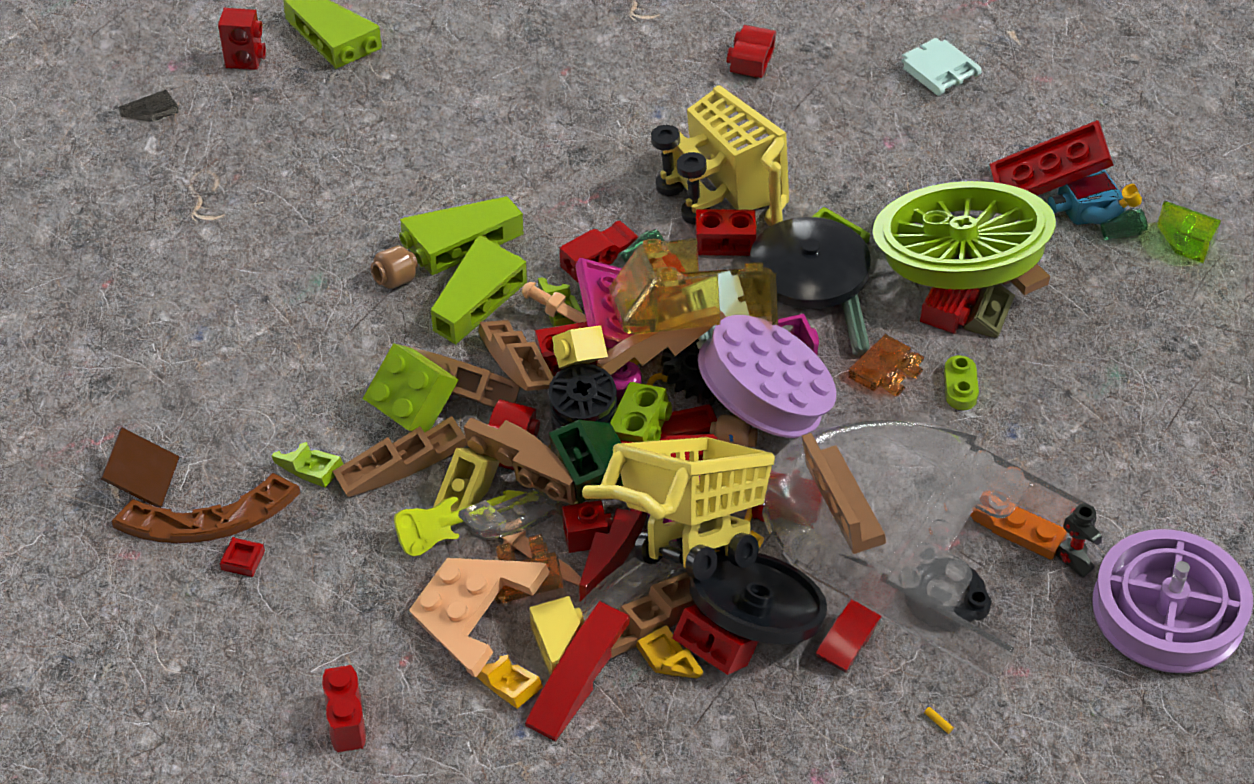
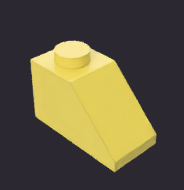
M601 325L571 329L552 336L554 354L557 358L558 367L562 370L571 365L589 364L608 357Z
M456 448L433 508L450 497L458 498V501L450 507L451 512L479 503L489 491L500 462L486 454H477L470 448Z
M569 596L529 607L530 627L550 676L584 623L581 609L579 607L574 608Z

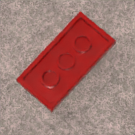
M1096 120L992 162L989 165L995 183L1015 186L1039 196L1112 167L1114 163L1099 120Z

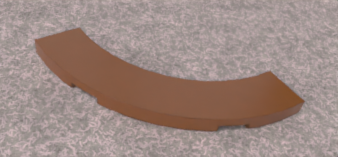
M272 473L264 482L240 496V499L232 504L223 507L219 504L207 508L192 509L191 513H176L172 509L155 507L132 499L113 518L112 525L113 528L128 535L157 542L196 543L215 540L248 530L276 515L300 494V487Z

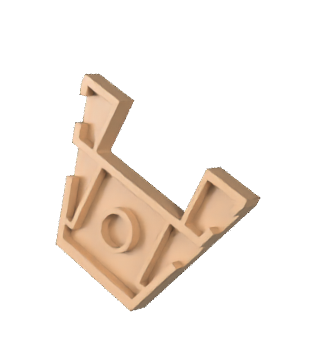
M447 558L409 611L412 617L437 642H440L448 650L449 654L466 668L471 676L476 678L492 656L493 651L490 645L473 639L468 635L504 585L534 596L550 571L546 564L540 562Z

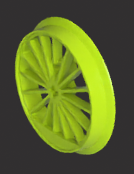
M950 182L921 188L892 201L876 217L873 224V237L878 247L885 253L890 267L902 277L915 283L935 288L974 289L1010 281L1032 269L1044 254L1045 244L1050 240L1055 231L1056 219L1053 210L1043 199L1024 189L995 182ZM965 211L964 216L958 217L953 216L950 212ZM970 211H983L977 219L970 216ZM996 213L1002 214V215H1000V216H998V217H996V218L990 220ZM966 252L972 259H965ZM960 253L959 259H954Z

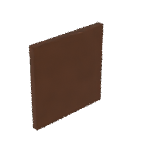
M121 427L100 480L155 507L161 508L180 456Z

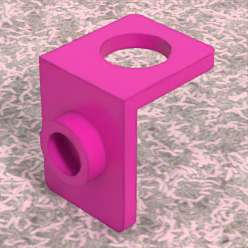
M804 314L771 321V323L780 327L792 325L793 328L790 333L805 343L816 355L818 354V333L815 328L810 327Z

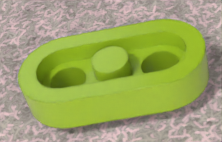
M962 355L950 357L946 361L944 368L946 401L954 409H972L977 403L979 394L976 364L969 357Z

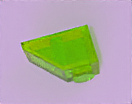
M1164 201L1157 226L1176 254L1204 264L1216 241L1221 220Z

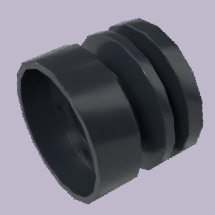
M580 363L568 366L555 375L550 382L548 391L553 431L577 420L611 422L617 410V389L614 379L605 369L593 364Z

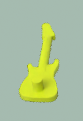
M505 490L503 492L504 495L451 512L450 507L458 501V498L450 497L434 508L400 510L394 516V526L404 552L410 556H419L428 551L438 541L458 539L460 535L451 530L453 525L480 517L487 512H495L507 507L508 509H513L525 504L535 505L538 497L532 492Z

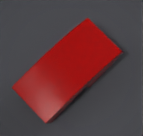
M851 599L816 651V656L847 673L861 648L867 644L882 616Z

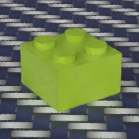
M393 343L362 399L408 431H413L421 426L425 433L433 427L459 379L413 348Z

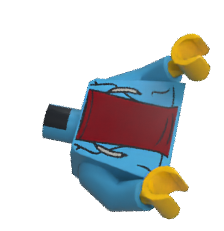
M1105 170L1058 188L1057 195L1048 198V205L1054 213L1065 211L1071 221L1077 225L1090 223L1107 225L1111 221L1120 220L1121 214L1126 211L1125 207H1137L1142 202V197L1135 184L1126 185L1122 192H1120Z

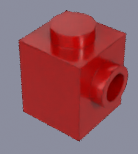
M602 500L562 507L563 530L569 553L590 550L595 532L606 534L610 532L612 517L610 513L604 512Z

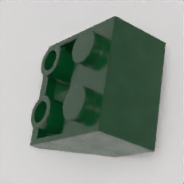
M577 420L549 432L551 451L564 464L573 479L575 497L578 504L591 500L583 497L582 490L584 486L601 484L613 455V446L620 444L621 441L611 423ZM621 474L616 483L619 486H623Z

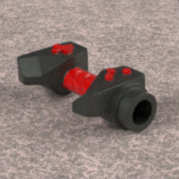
M1089 504L1078 505L1065 518L1063 527L1072 538L1064 539L1056 552V555L1081 577H1085L1095 568L1087 556L1088 548L1085 540L1091 541L1096 545L1102 543V535L1094 527L1097 518L1096 510Z

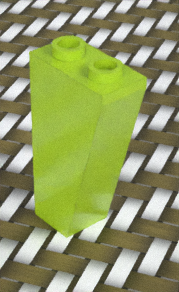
M283 0L286 20L335 69L382 49L380 27L377 24L330 0Z
M508 196L402 218L400 219L401 233H399V238L403 247L410 249L416 256L418 265L420 267L424 266L433 276L461 263L475 239L480 235L496 242L498 245L524 235L523 213Z
M481 235L478 236L431 308L433 331L455 345L460 342L480 322H483L527 283L526 261L520 256L514 255L500 247L496 242L490 241Z

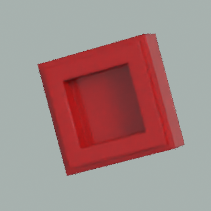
M232 537L220 561L221 570L253 577L265 553L264 544Z

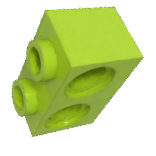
M629 382L610 422L620 440L632 442L660 440L661 428L664 422L670 419L672 413V403L668 400L666 388Z

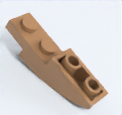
M404 345L413 348L459 379L451 395L454 394L492 408L495 407L499 399L516 403L521 387L511 379L456 359Z
M470 418L464 425L467 445L475 453L486 454L497 459L505 466H513L516 480L524 487L542 491L554 500H562L571 505L574 504L576 501L574 483L568 470L550 448L534 435L507 420L504 421L499 429L473 418Z

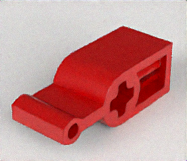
M622 221L614 222L611 227L602 232L598 229H592L559 247L560 267L578 282L575 265L579 258L611 265L616 260L619 252L630 246L634 247L639 242V236Z

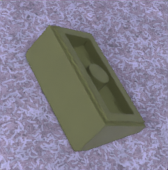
M1001 284L979 288L981 289L980 296L975 306L971 305L969 317L962 328L993 338L999 336L1015 297L1012 292Z

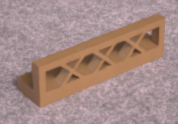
M812 433L802 435L806 466L852 553L856 554L886 544L885 533L838 447L834 445L820 450Z

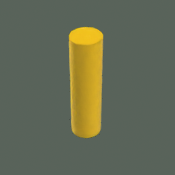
M931 707L924 711V714L947 734L953 731L954 727Z

